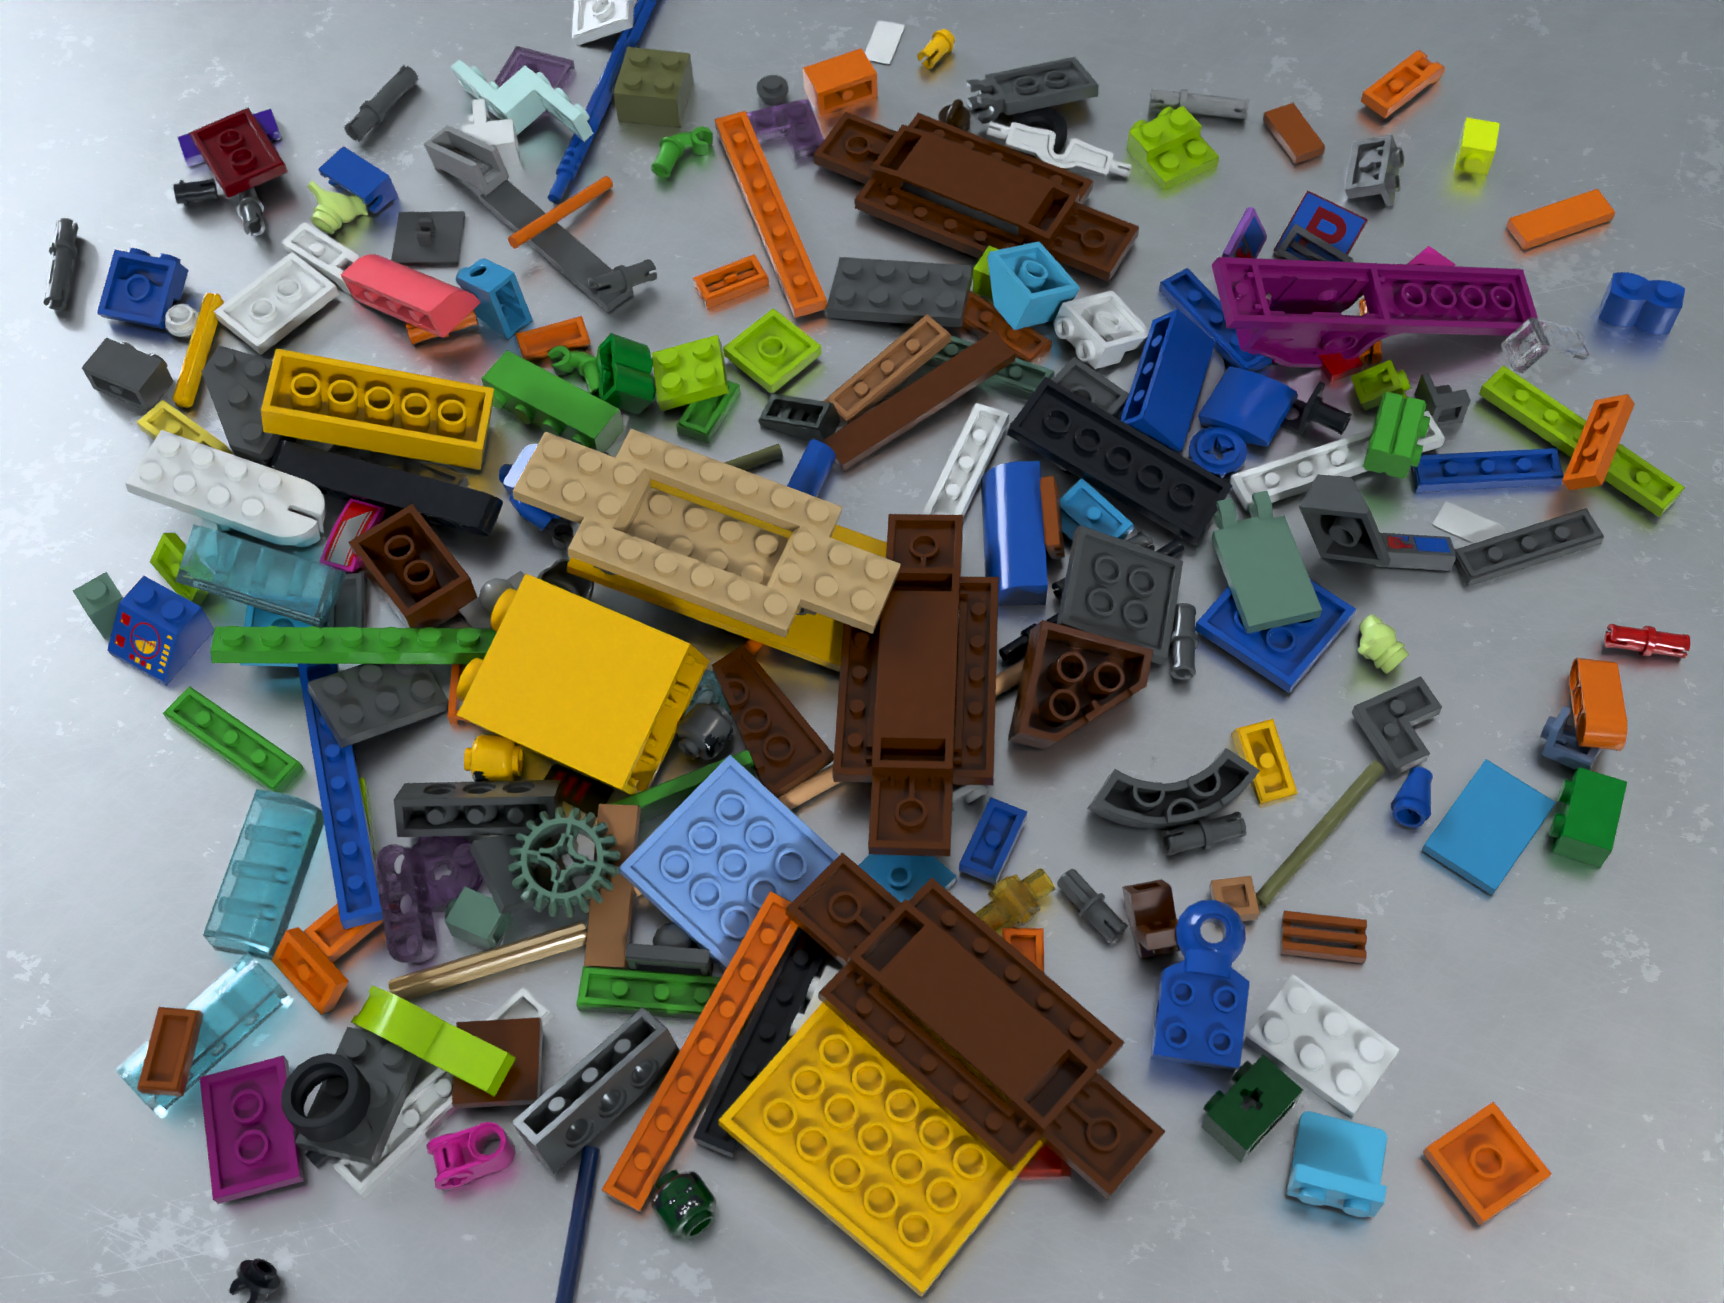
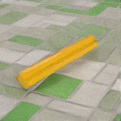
M208 292L203 297L172 397L177 407L190 408L193 406L202 377V370L205 367L218 324L214 311L224 304L221 295L218 293L212 294Z

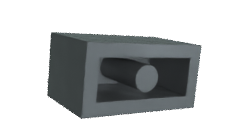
M105 338L81 367L93 389L146 411H150L174 382L167 369V363L160 356L154 353L148 355L137 350L127 342L119 343L109 338Z

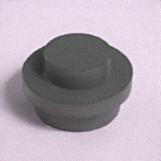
M777 75L763 77L756 86L758 96L767 105L782 103L789 90L787 81Z

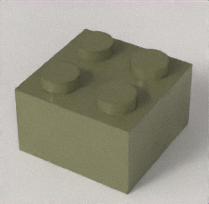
M627 47L613 92L618 121L681 128L694 83L690 53Z

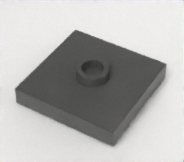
M503 834L474 840L470 847V851L500 914L533 907L535 901L533 899L525 903L520 897L525 888L515 889L512 881L521 875L512 874L508 868L513 862L521 861L512 857L509 853L511 848H523V845L515 838L516 835ZM552 838L547 839L540 848L554 847L555 844ZM559 858L556 863L560 869H567L563 860ZM533 863V874L536 883L542 888L552 891V870L543 868L541 864ZM573 880L569 885V889L565 890V892L577 889Z

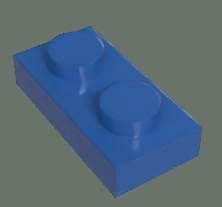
M990 797L961 858L959 871L996 885L1027 819V811Z

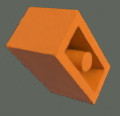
M862 48L803 68L804 92L819 117L878 97L877 72Z

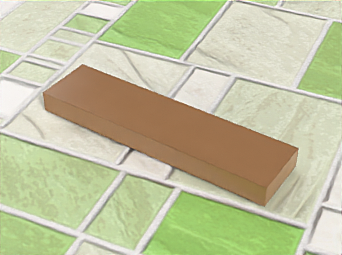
M926 314L828 396L824 402L834 403L840 420L845 425H848L873 408L952 341L951 334Z
M599 804L597 824L601 822L607 824L609 829L604 836L614 835L617 843L609 850H617L621 855L620 860L608 864L619 868L638 848L640 806ZM596 846L594 850V861H597ZM621 874L616 877L606 876V879L613 883L614 889L611 892L603 888L599 889L598 892L604 899L602 904L596 903L593 897L590 898L584 966L628 969L625 956L627 944L630 943L634 886Z

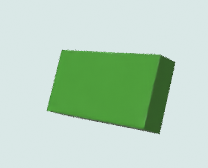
M727 380L729 393L689 404L676 425L677 432L709 444L740 394V385Z

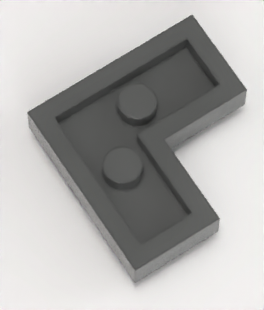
M1418 677L1355 705L1352 715L1394 776L1428 760L1430 752L1412 726L1439 715L1442 706L1423 678Z

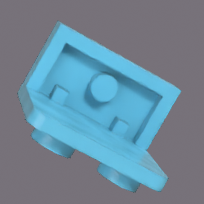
M1311 1111L1302 1113L1298 1123L1286 1195L1297 1197L1300 1201L1310 1205H1328L1343 1209L1345 1213L1357 1217H1375L1384 1205L1387 1186L1380 1184L1387 1143L1386 1133L1382 1129Z

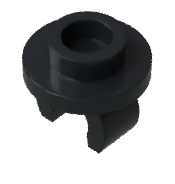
M259 1258L244 1260L237 1268L238 1278L232 1282L229 1292L232 1295L239 1294L248 1287L251 1296L247 1303H265L267 1296L273 1294L279 1287L280 1280L276 1274L275 1267L268 1261Z

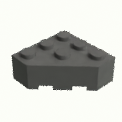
M219 345L203 368L202 374L229 446L235 456L269 467L280 440L294 443L297 440L294 437L263 432L261 407L273 361Z

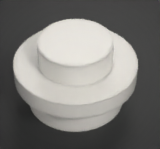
M186 304L172 306L167 311L165 326L168 332L179 337L192 334L198 312Z

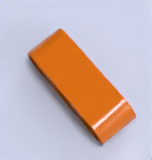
M1575 658L1571 666L1569 686L1577 743L1583 747L1621 751L1626 742L1628 725L1618 664L1609 661Z

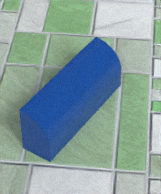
M1179 309L1152 321L1121 417V421L1174 452H1179L1183 449L1215 344L1211 337Z
M1018 461L1000 464L987 471L981 480L985 577H999L998 606L1046 605L1048 580L1040 491V461Z

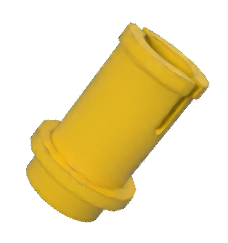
M947 29L936 30L932 34V40L917 55L919 61L925 56L927 57L921 63L922 66L932 69L945 53H950L954 49L955 38L953 34Z

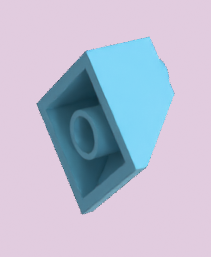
M1039 241L991 251L987 257L994 307L1014 330L1054 321L1062 303L1074 300L1080 289L1077 283Z

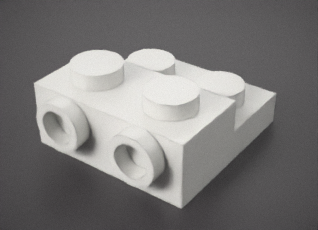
M1113 290L1062 303L1053 323L1057 336L1069 341L1076 348V355L1082 362L1087 361L1094 369L1120 363L1125 352L1144 347L1150 330Z

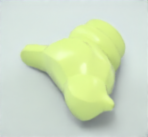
M313 181L308 184L309 190L316 197L318 206L313 209V215L310 220L324 233L334 234L336 230L341 228L342 223H349L358 215H368L366 204L357 196H346L325 191Z
M1371 614L1360 623L1359 630L1362 636L1358 651L1366 659L1374 661L1377 669L1380 668L1387 675L1409 656V653L1403 648L1405 645L1397 641L1395 630L1389 625L1384 624L1380 618Z

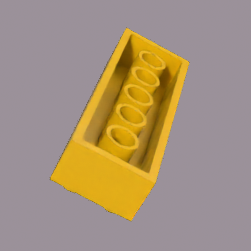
M276 348L261 407L263 432L481 470L492 414L494 388Z

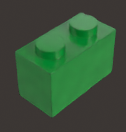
M1578 767L1571 780L1564 779L1557 799L1558 802L1563 803L1561 814H1555L1549 836L1555 837L1552 853L1601 868L1613 849L1627 781Z

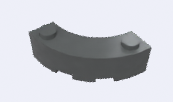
M1227 748L1218 754L1205 770L1188 779L1174 783L1162 784V782L1143 781L1114 769L1087 809L1105 819L1129 827L1143 829L1179 827L1191 824L1199 818H1206L1237 797L1253 781L1260 770Z

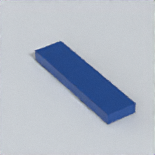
M1188 268L1160 282L1159 291L1176 309H1179L1215 341L1214 348L1232 367L1257 372L1272 363V358L1258 353L1254 355L1240 349L1236 329L1227 328L1220 300Z
M1557 448L1421 455L1418 467L1410 466L1416 492L1557 486L1562 484L1564 477Z

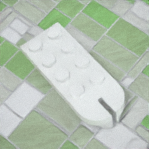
M164 430L160 431L126 482L127 491L274 544L306 547L320 540V532L324 533L323 522L326 515L324 497L321 491L311 482Z

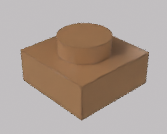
M1251 876L1211 880L1209 889L1212 900L1228 904L1239 913L1242 921L1258 919L1260 911Z

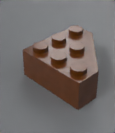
M1042 620L1030 631L1008 741L1045 750L1147 686L1153 649Z

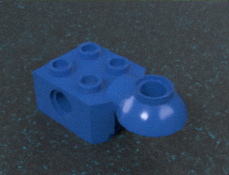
M1201 900L1188 906L1179 917L1176 926V942L1184 956V960L1164 968L1160 974L1150 1054L1151 1059L1234 1072L1240 1068L1250 982L1232 968V963L1243 951L1246 933L1245 925L1239 913L1226 903L1217 900ZM1205 923L1217 924L1223 933L1222 941L1218 943L1207 942L1201 935V926Z

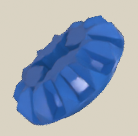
M1224 427L1202 429L1193 436L1189 444L1188 458L1208 472L1219 474L1221 478L1227 473L1236 474L1238 469L1244 465L1247 456V448L1243 439L1236 432ZM1214 444L1219 453L1223 454L1221 460L1216 459V456L1211 454Z

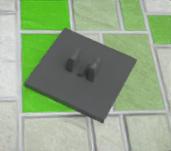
M464 211L399 212L391 260L404 266L458 265L465 219Z

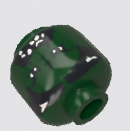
M672 1170L657 1181L655 1186L658 1190L652 1198L651 1207L668 1233L676 1237L684 1235L687 1239H690L703 1232L714 1221L715 1216L713 1212L716 1208V1198L696 1172L687 1171L679 1174L677 1170Z

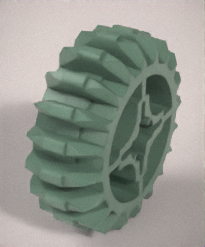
M557 807L555 819H550L547 812L542 811L540 813V818L543 821L541 825L537 827L532 820L526 822V826L531 831L529 836L517 833L515 838L523 845V848H511L509 853L512 857L521 861L513 862L508 868L512 874H521L512 881L515 889L525 888L520 896L525 903L535 899L533 905L535 911L541 912L549 903L548 912L551 917H557L561 906H564L565 915L568 918H572L575 913L574 905L579 904L581 910L586 914L590 912L587 900L593 897L598 904L604 902L603 897L598 892L600 888L610 892L613 891L614 885L606 879V876H619L620 870L618 867L608 863L620 860L621 855L617 850H609L617 843L614 835L604 836L609 829L605 822L594 826L596 817L591 812L586 814L581 820V811L577 807H573L569 818H566L563 808ZM565 833L561 834L559 842L554 847L540 848L550 837ZM578 834L584 835L595 844L597 861L589 860L587 856L578 854L579 844L576 841ZM569 854L573 864L570 867L566 864L567 869L561 870L556 862L559 858L563 859V855ZM533 863L541 864L543 868L552 870V891H548L536 883L533 874ZM590 873L592 874L584 885L573 891L565 892V890L569 889V885L575 877L590 876Z

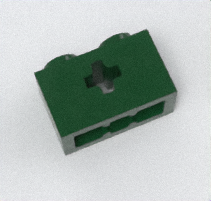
M1264 1055L1253 1065L1246 1061L1231 1078L1235 1083L1234 1086L1226 1094L1221 1090L1217 1091L1203 1108L1207 1114L1202 1128L1240 1163L1295 1106L1303 1092L1300 1086ZM1250 1101L1256 1104L1255 1108L1250 1107L1247 1111L1241 1107L1242 1104L1246 1105Z

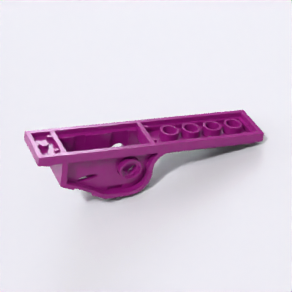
M1218 257L1212 264L1227 328L1236 329L1240 349L1254 355L1258 353L1272 358L1275 363L1286 367L1321 368L1322 362L1318 355L1341 353L1345 360L1357 358L1374 343L1386 337L1403 333L1534 336L1541 330L1523 269ZM1268 293L1271 294V300L1266 297ZM1364 295L1369 314L1364 316L1341 314Z

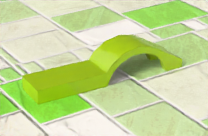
M373 985L368 992L370 994L358 1016L354 1015L351 1023L394 1043L426 1062L495 1097L516 1057L397 995Z

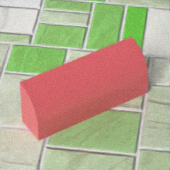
M376 254L360 257L340 274L354 300L442 338L451 332L481 303L474 294Z

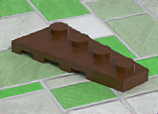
M744 645L712 664L714 676L743 743L752 757L760 782L777 798L781 797L833 762V752Z

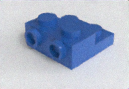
M129 248L128 252L114 249L97 314L103 318L165 329L166 313L171 308L173 301L180 302L189 270L180 264L181 260L169 254H160L158 258L150 256L148 252L137 248Z

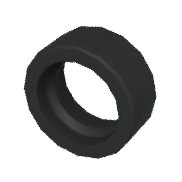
M330 1053L311 1057L298 1065L287 1078L281 1093V1108L292 1126L309 1140L325 1143L341 1139L355 1130L365 1118L371 1102L370 1086L354 1063L342 1055ZM335 1077L346 1079L349 1084L347 1095L335 1111L327 1116L316 1119L308 1118L305 1115L304 1105L306 1099L317 1085Z

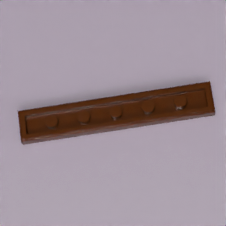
M993 331L822 442L835 452V462L844 472L1015 361V353Z

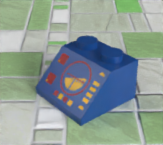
M143 575L118 605L107 651L114 657L167 686L214 632V627L201 606Z

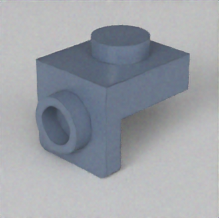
M1563 706L1557 718L1549 716L1540 737L1546 739V743L1541 755L1564 764L1569 768L1577 770L1578 767L1590 770L1601 749L1578 745L1575 728L1567 725L1572 709Z

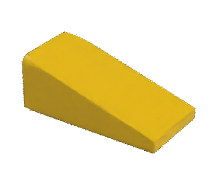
M1273 719L1236 728L1231 733L1239 757L1260 770L1250 783L1259 804L1298 793Z

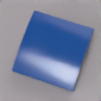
M1229 366L1198 414L1201 426L1224 427L1236 432L1245 443L1268 447L1298 398V393L1289 386L1262 374Z

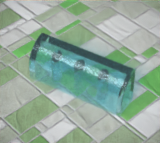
M193 524L175 582L320 627L327 621L335 607L346 571L218 530Z
M256 789L203 936L214 950L272 960L288 929L324 825L322 810L317 806L291 795Z
M249 953L240 958L184 1008L200 1010L204 1014L184 1094L200 1080L199 1077L205 1076L290 999L281 985ZM149 1039L115 1070L141 1100L160 1116L181 1096L143 1094L137 1089Z

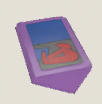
M1249 206L1244 212L1222 257H1258L1267 240V235L1253 207Z

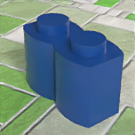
M1613 273L1601 301L1598 319L1617 327L1634 326L1649 334H1669L1682 309L1685 288L1666 280L1649 281L1633 273Z

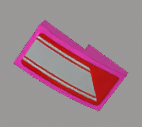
M350 499L331 531L319 563L350 573H359L360 567L348 542L381 523L386 509Z

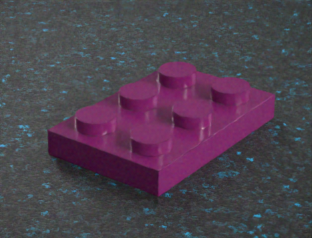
M284 1055L199 1077L212 1196L217 1204L304 1181L300 1147L295 1143L298 1131L287 1120L281 1108V1093L287 1078L290 1076L288 1060Z

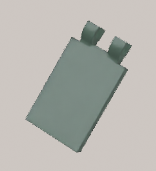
M1268 491L1253 493L1252 500L1254 505L1249 506L1252 518L1238 521L1232 498L1217 501L1216 506L1219 512L1214 513L1213 518L1219 530L1213 531L1211 540L1246 633L1319 618L1322 608L1285 515L1273 517L1272 503Z

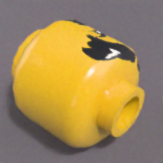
M482 734L476 737L472 748L465 749L464 769L465 771H471L475 782L514 781L516 776L522 775L523 747L500 735Z

